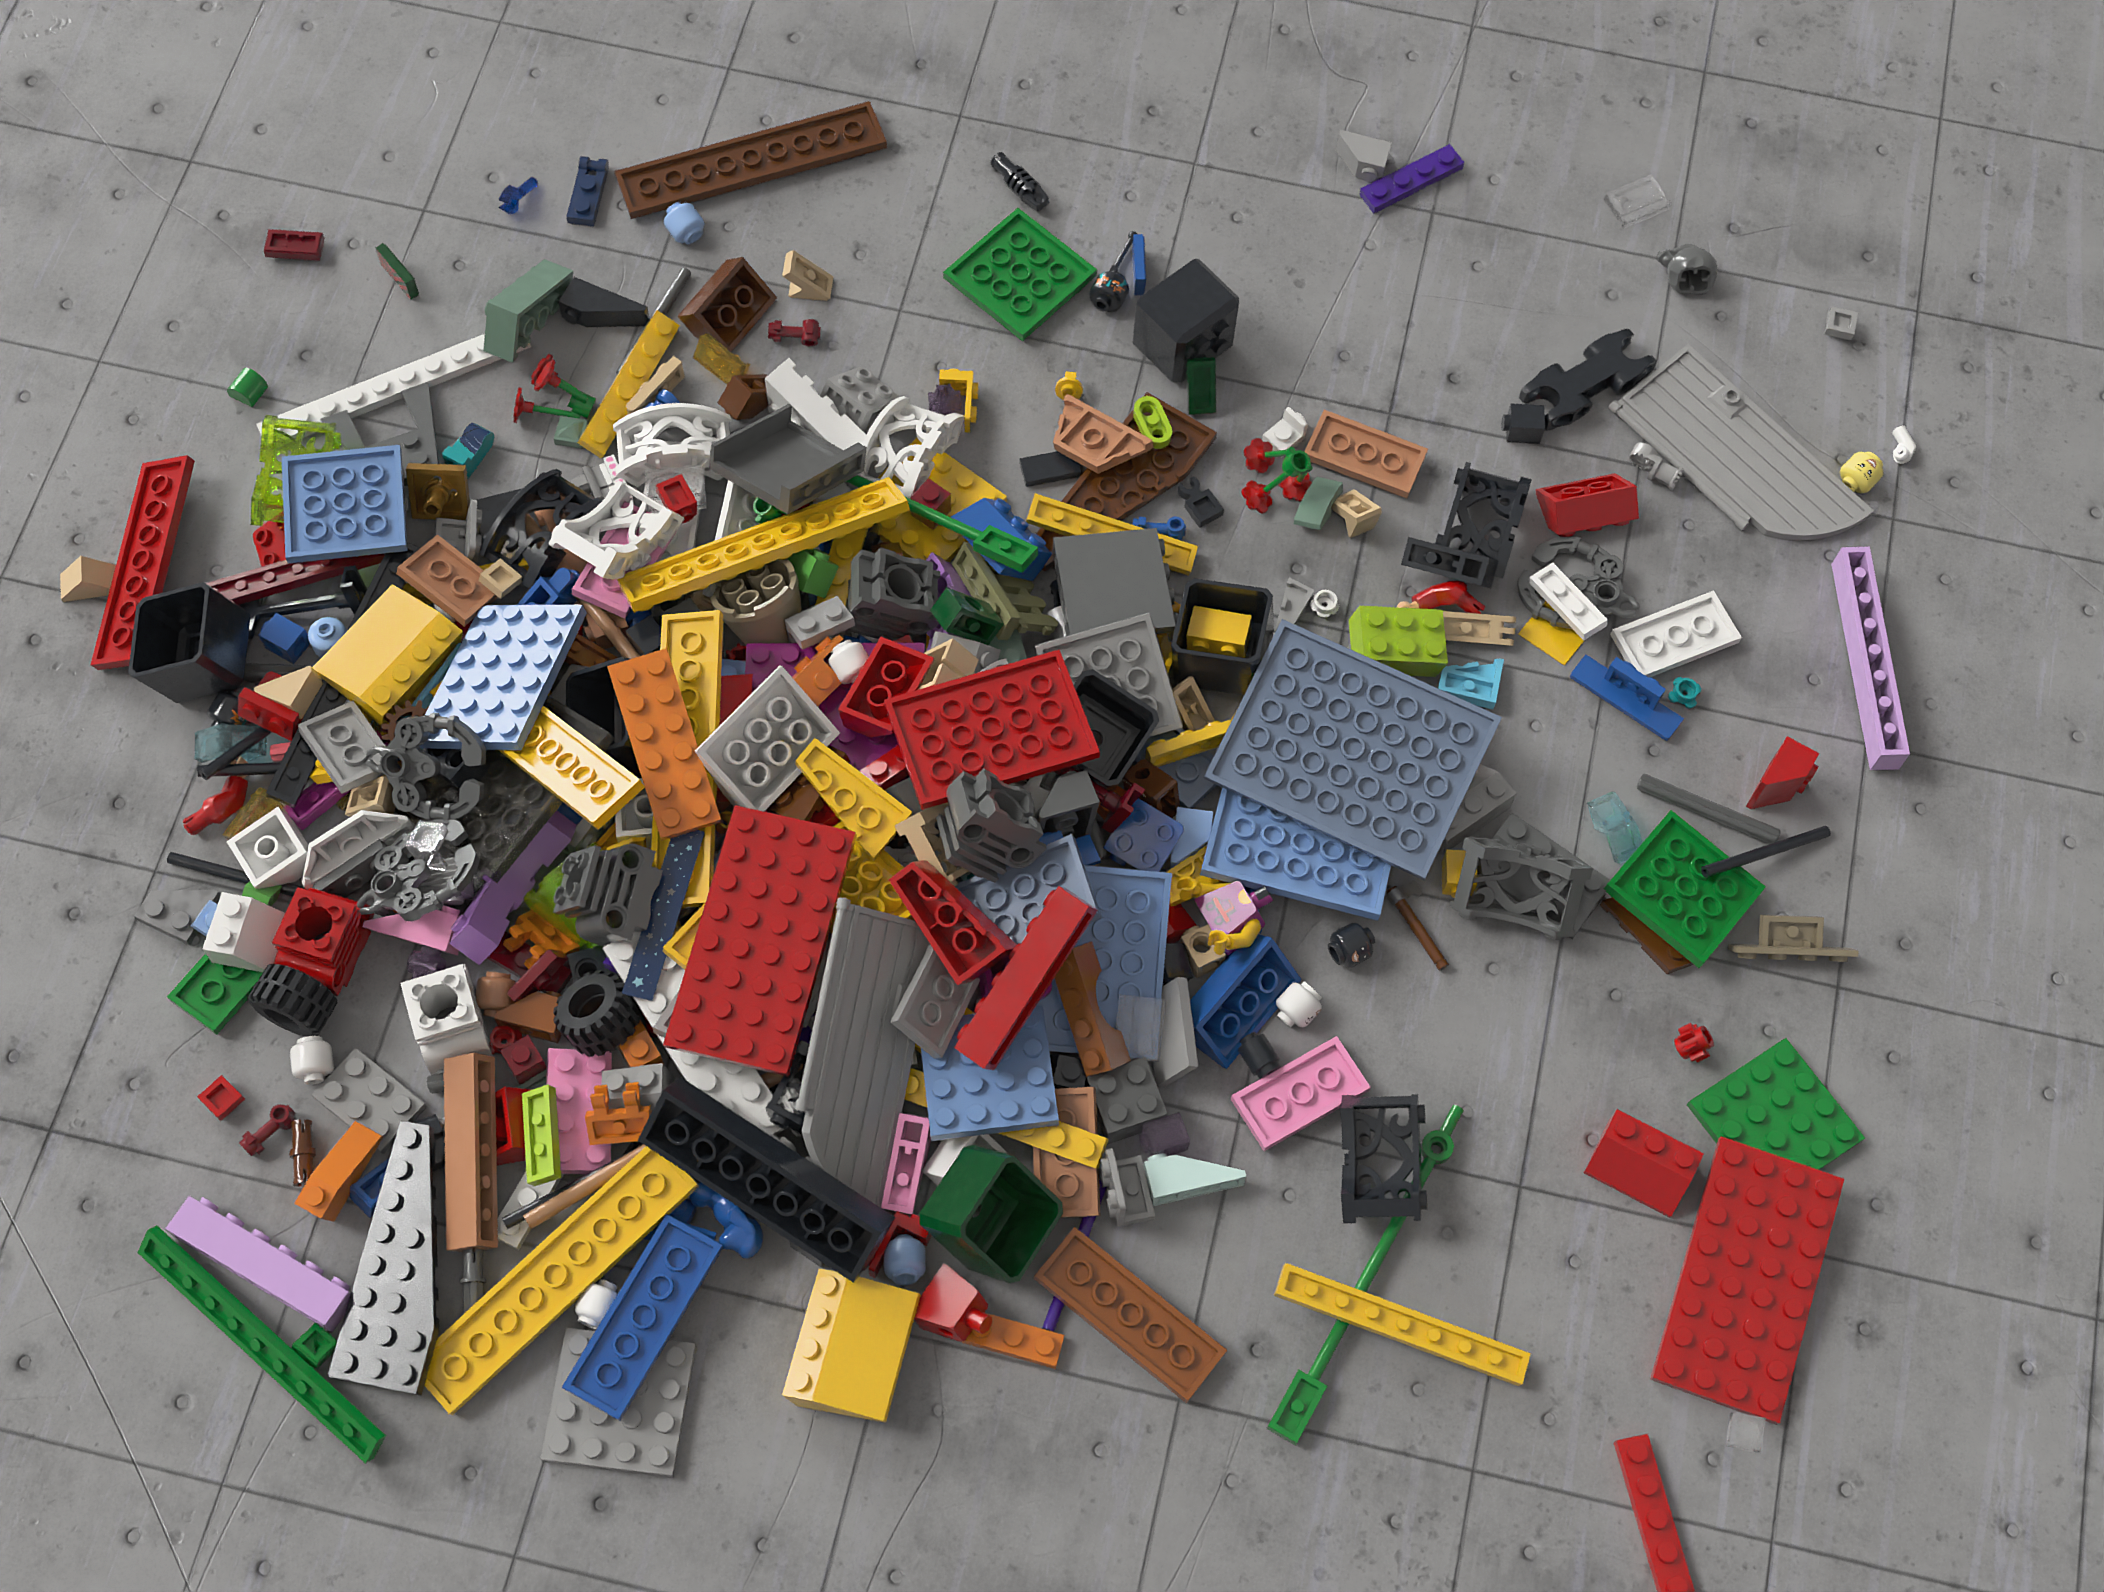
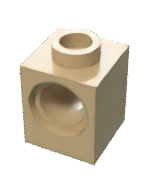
M1209 924L1201 928L1199 926L1191 927L1181 936L1180 943L1185 945L1190 966L1196 978L1216 970L1225 960L1226 956L1225 953L1222 955L1216 954L1214 952L1215 945L1209 946L1207 944L1209 934L1212 932ZM1204 945L1208 948V951L1199 953L1193 947Z

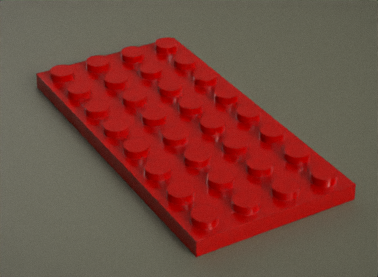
M737 805L734 806L663 1042L665 1048L789 1077L835 915L837 901L841 894L856 841V832Z
M1722 1136L1718 1139L1650 1380L1776 1425L1780 1423L1844 1178Z

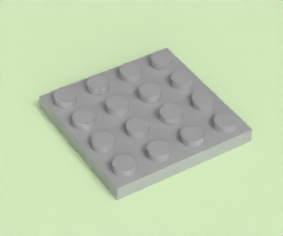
M1150 612L1035 645L1038 655L1060 650L1073 685L1082 671L1093 669L1157 710L1159 722L1150 736L1183 727ZM1092 732L1097 746H1100L1102 743L1100 735Z
M566 1328L540 1458L541 1461L674 1478L696 1344L668 1340L621 1421H618L562 1388V1385L595 1331Z

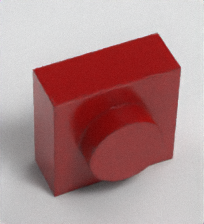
M222 1075L197 1096L220 1121L245 1100Z

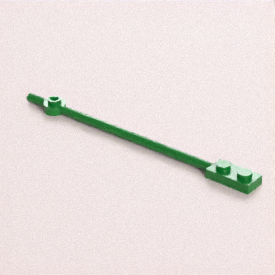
M856 475L846 481L858 488L873 483V481L860 475ZM905 497L908 500L910 512L973 540V551L1023 573L1038 556L1037 546L991 525L982 532Z
M1452 1105L1441 1128L1429 1132L1421 1143V1154L1424 1157L1421 1163L1422 1188L1435 1164L1445 1163L1453 1153L1454 1143L1450 1136L1464 1112L1457 1105ZM1431 1146H1439L1441 1153H1434L1431 1150ZM1405 1192L1403 1198H1410V1194ZM1407 1217L1391 1218L1354 1288L1367 1292ZM1336 1320L1308 1374L1298 1369L1267 1427L1268 1430L1295 1446L1327 1388V1385L1319 1380L1349 1323Z

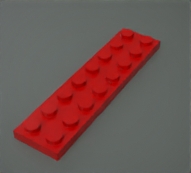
M188 455L142 463L91 661V666L97 670L129 666L136 606L144 597L163 592L195 463Z

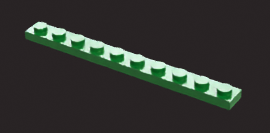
M158 1225L148 1229L137 1253L365 1464L374 1459L386 1435Z

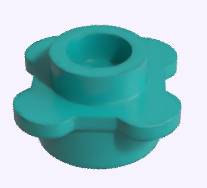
M1676 678L1673 681L1674 689L1668 695L1669 700L1673 703L1679 702L1684 704L1689 709L1694 708L1697 704L1695 699L1702 690L1701 686L1690 678Z

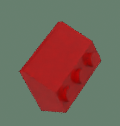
M1616 473L1535 489L1547 527L1560 537L1573 536L1576 534V531L1581 530L1599 531L1602 529V526L1610 524L1624 526L1629 524L1630 520L1639 519L1637 486Z
M880 637L838 709L843 727L867 737L893 734L894 731L884 706V699L918 690L935 661L934 657Z
M1617 1109L1609 1119L1584 1174L1670 1218L1692 1181L1704 1153Z

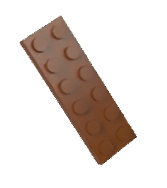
M1076 1227L1070 1231L1034 1275V1280L1185 1403L1189 1401L1227 1351V1349Z

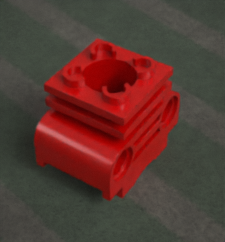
M297 887L272 941V944L278 950L274 964L286 965L318 980L334 996H338L342 986H348L357 960L371 934L370 929L363 927L364 921L373 919L375 913L361 915L360 908L357 907L358 901L315 888L306 890ZM329 931V933L325 934V937L315 941L319 934Z

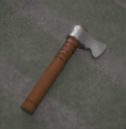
M1412 880L1405 886L1390 888L1386 896L1393 907L1396 906L1405 921H1407V924L1439 971L1445 969L1449 963L1406 901L1411 895H1421L1418 883Z

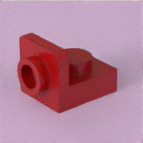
M682 474L655 485L656 492L664 506L684 517L681 524L689 522L697 515V500Z

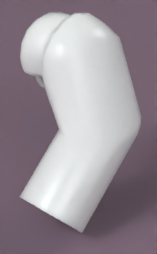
M1899 426L1892 432L1898 443L1897 448L1893 451V458L1897 463L1904 464L1911 460L1916 450V444L1906 427Z

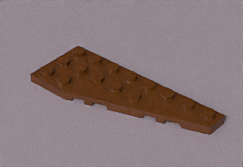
M1146 392L1144 396L1154 397L1161 403L1172 427V438L1169 445L1161 449L1152 448L1099 474L1087 468L1061 502L1122 521L1187 478L1216 440L1217 432ZM1133 409L1122 424L1141 433L1134 419ZM1148 412L1143 413V414L1146 415V416L1151 415V414L1148 413ZM1154 435V436H1153V437H1156V438H1161L1160 435ZM1040 528L1036 533L1045 540V547L1051 553L1053 538L1065 536ZM1052 555L1042 568L1043 571H1047L1054 566Z

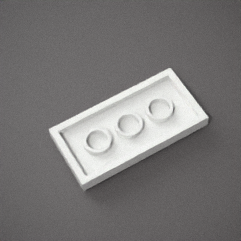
M1714 591L1617 627L1610 634L1624 660L1631 663L1636 670L1647 677H1653L1735 645L1742 638Z

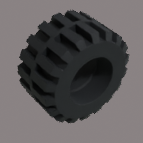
M280 964L267 965L248 997L251 1006L261 1016L287 1031L307 1037L319 1036L338 1003L334 994L321 982L297 969Z
M599 970L594 974L591 972L584 974L583 978H577L570 987L567 986L563 991L564 994L556 1001L558 1006L553 1011L555 1015L553 1020L557 1026L556 1028L579 1053H585L586 1056L593 1057L595 1054L602 1056L607 1051L610 1053L615 1051L617 1046L627 1042L626 1039L628 1036L633 1035L636 1031L634 1027L639 1025L640 1022L639 1015L641 1014V1009L633 996L622 993L624 983L613 972L606 971L604 973L602 970Z

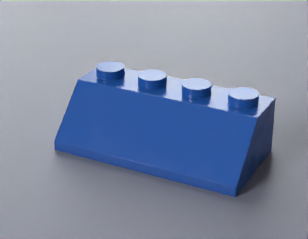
M1258 934L1250 947L1236 949L1222 962L1190 1000L1196 1047L1225 1069L1240 1054L1238 1052V1048L1241 1046L1240 1040L1250 1033L1256 1032L1257 1034L1278 1009L1276 1000L1292 983H1300L1302 980L1273 938Z

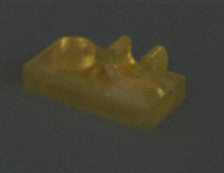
M708 333L700 336L693 359L726 385H728L733 375H747L750 367L749 363H744L739 359L740 356L738 354H732L724 345Z
M258 787L255 793L250 795V800L245 806H242L241 811L222 835L229 840L275 808L279 807L282 809L284 805L266 797L267 790Z

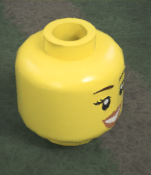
M1857 452L1841 467L1840 476L1842 482L1853 492L1867 493L1881 480L1883 476V463L1872 452Z

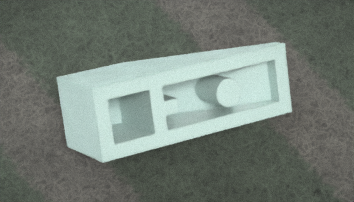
M1165 1153L1156 1154L1149 1157L1148 1161H1145L1143 1165L1153 1206L1244 1186L1246 1180L1245 1170L1179 1155L1166 1156Z

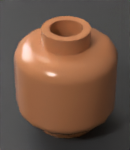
M486 972V976H482L477 980L476 1002L478 1007L484 1010V1016L494 1017L496 1012L515 1003L507 994L509 989L516 983V981L511 979V974Z

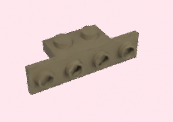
M1760 915L1759 945L1728 944V950L1738 953V958L1756 959L1757 953L1768 954V959L1787 960V954L1798 955L1799 960L1817 961V955L1829 956V961L1847 962L1848 956L1858 957L1859 952L1852 948L1823 947L1824 917Z

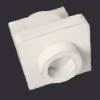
M1288 407L1284 410L1283 418L1263 434L1262 441L1270 442L1273 446V451L1287 450L1291 446L1296 447L1305 439L1308 424L1300 413H1295Z

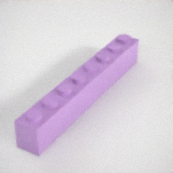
M1841 547L1831 565L1870 770L1900 769L1909 757L1910 751L1870 547Z

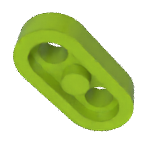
M1151 396L1139 398L1134 404L1133 416L1141 434L1152 439L1153 448L1161 449L1166 447L1171 442L1172 427L1161 403ZM1148 412V413H1150L1151 415L1146 416V415H1144L1143 413ZM1154 435H1160L1161 438H1156V437H1153V436H1154Z

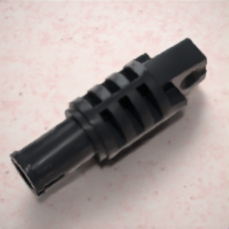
M1003 152L997 153L1001 158L1000 160L996 155L993 156L990 163L991 166L1004 177V183L1024 203L1037 212L1049 204L1047 194L1022 166L1014 165Z

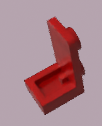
M896 1211L894 1222L869 1264V1276L877 1277L884 1263V1253L890 1240L895 1239L897 1234L911 1235L927 1247L932 1236L920 1226L918 1215L912 1214L909 1217Z

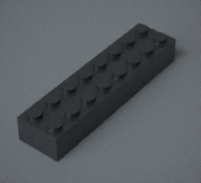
M682 1077L676 1079L662 1091L638 1138L639 1142L853 1283L869 1266L896 1218Z

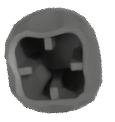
M1685 244L1672 250L1658 252L1657 259L1668 268V279L1673 290L1682 294H1703L1714 285L1718 271L1717 262L1705 249L1698 248L1693 244Z

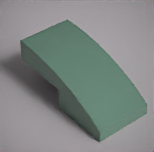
M1316 477L1299 505L1294 518V524L1321 530L1331 517V506L1343 492V482Z

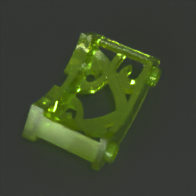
M273 415L265 416L262 422L259 462H264L265 465L264 468L261 467L260 475H257L251 497V525L263 526L264 521L284 523L282 494H272L277 489L283 491V481L273 477V474L282 473V462L276 459L279 454L288 456V450L292 452L290 456L332 452L335 449L340 450L341 432H336L337 423L284 419ZM277 428L298 430L296 439L277 430ZM305 432L325 433L324 446L321 449H316L314 447L316 437H312L308 440L305 448L302 445Z

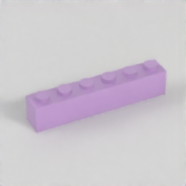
M190 1196L186 1199L165 1228L173 1237L333 1333L346 1313L351 1295L348 1292L350 1289L348 1284L337 1277H333L331 1281L323 1277L322 1273L324 1271L310 1261H307L305 1265L295 1260L297 1254L289 1248L280 1245L277 1249L268 1244L271 1239L259 1230L254 1229L250 1233L242 1227L245 1224L243 1221L230 1213L226 1217L216 1212L218 1207L209 1200L202 1197L200 1201H197Z

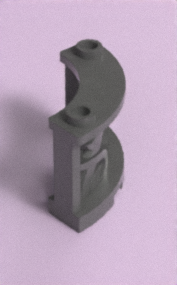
M1465 837L1462 849L1466 851L1455 898L1450 901L1449 905L1459 911L1461 917L1475 920L1477 917H1486L1514 922L1539 930L1544 933L1545 937L1552 940H1561L1562 937H1573L1576 930L1573 928L1585 882L1591 879L1592 867L1561 854L1556 858H1551L1549 854L1541 855L1542 848L1516 843V847L1513 848L1511 845L1506 847L1500 844L1498 839ZM1480 858L1483 874L1475 875ZM1499 862H1509L1510 868L1508 870L1494 872V870H1501ZM1522 864L1528 865L1532 881L1542 892L1530 899L1515 903L1504 892L1497 880L1511 877L1519 870ZM1541 870L1550 873V876L1545 878V881L1551 884L1550 886L1538 877V873ZM1569 880H1571L1568 895L1566 898L1560 892L1565 888ZM1485 881V885H1481L1475 890V894L1482 893L1485 896L1484 899L1481 901L1469 900L1473 883ZM1494 898L1499 902V904L1492 903ZM1554 898L1565 905L1561 922L1552 920L1546 915L1549 910H1553L1558 915V908L1552 901ZM1537 908V914L1529 912Z

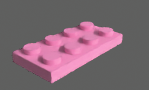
M625 501L621 508H627L630 503ZM633 505V514H637L639 507ZM639 527L635 533V535L640 536ZM629 528L607 530L600 544H628ZM672 538L663 549L657 546L650 554L651 561L645 566L656 563L661 559ZM588 562L572 588V595L625 619L631 607L621 591L617 579L602 578L594 573L596 566Z
M1336 1036L1233 1094L1231 1101L1263 1151H1266L1341 1107L1342 1095L1360 1097L1369 1092L1371 1087Z
M549 1048L547 1051L546 1085L549 1084L556 1088L561 1174H588L611 1162V1144H589L585 1115L587 1111L593 1110L590 1096L594 1094V1086L601 1085L602 1071L612 1070V1052L607 1051L605 1055L597 1056L595 1054L593 1057L586 1056L585 1053H579L576 1049Z

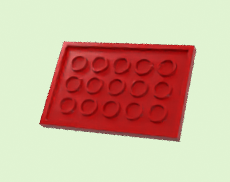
M1059 649L884 699V706L921 810L947 803V788L963 771L976 777L984 768L995 774L1005 784H1012L1100 758L1099 748Z

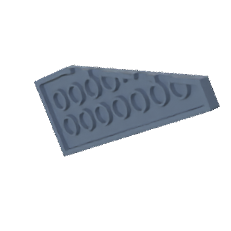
M1072 834L1047 844V849L1027 867L1013 868L1005 864L1007 872L1004 875L997 872L999 880L996 883L974 876L958 883L955 887L1016 944L1022 943L1028 934L1026 932L1028 924L1034 917L1040 915L1045 907L1043 905L1045 898L1052 890H1056L1058 886L1068 889L1096 908L1098 911L1090 923L1095 922L1102 917L1076 839Z

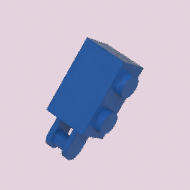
M560 568L551 578L540 577L517 605H574L577 599L572 595V588L581 574L576 570Z

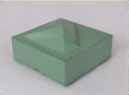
M560 415L554 443L556 445L582 449L583 447L577 442L587 427L588 420Z

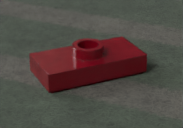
M268 229L263 252L265 257L320 261L325 237L321 232Z
M548 949L509 989L507 994L513 1001L517 1002L534 992L545 989L552 982V975L569 958L562 951Z

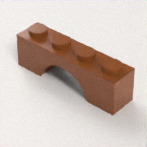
M1092 941L1075 946L1054 977L1086 1077L1113 1070L1131 1061L1122 1032L1114 1029L1106 1022L1097 1003L1096 983L1102 970Z

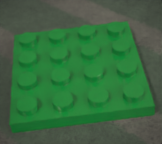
M1019 208L1015 209L943 271V278L1022 342L1097 276V269Z
M1670 810L1603 889L1696 967L1700 968L1766 886L1741 866L1705 878L1701 872L1702 866L1729 858V856Z
M1784 1038L1687 1103L1688 1108L1716 1144L1722 1136L1818 1170L1865 1139L1864 1135L1787 1038Z

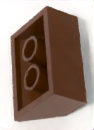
M744 257L726 260L677 317L694 337L721 353L729 355L774 303L777 297Z

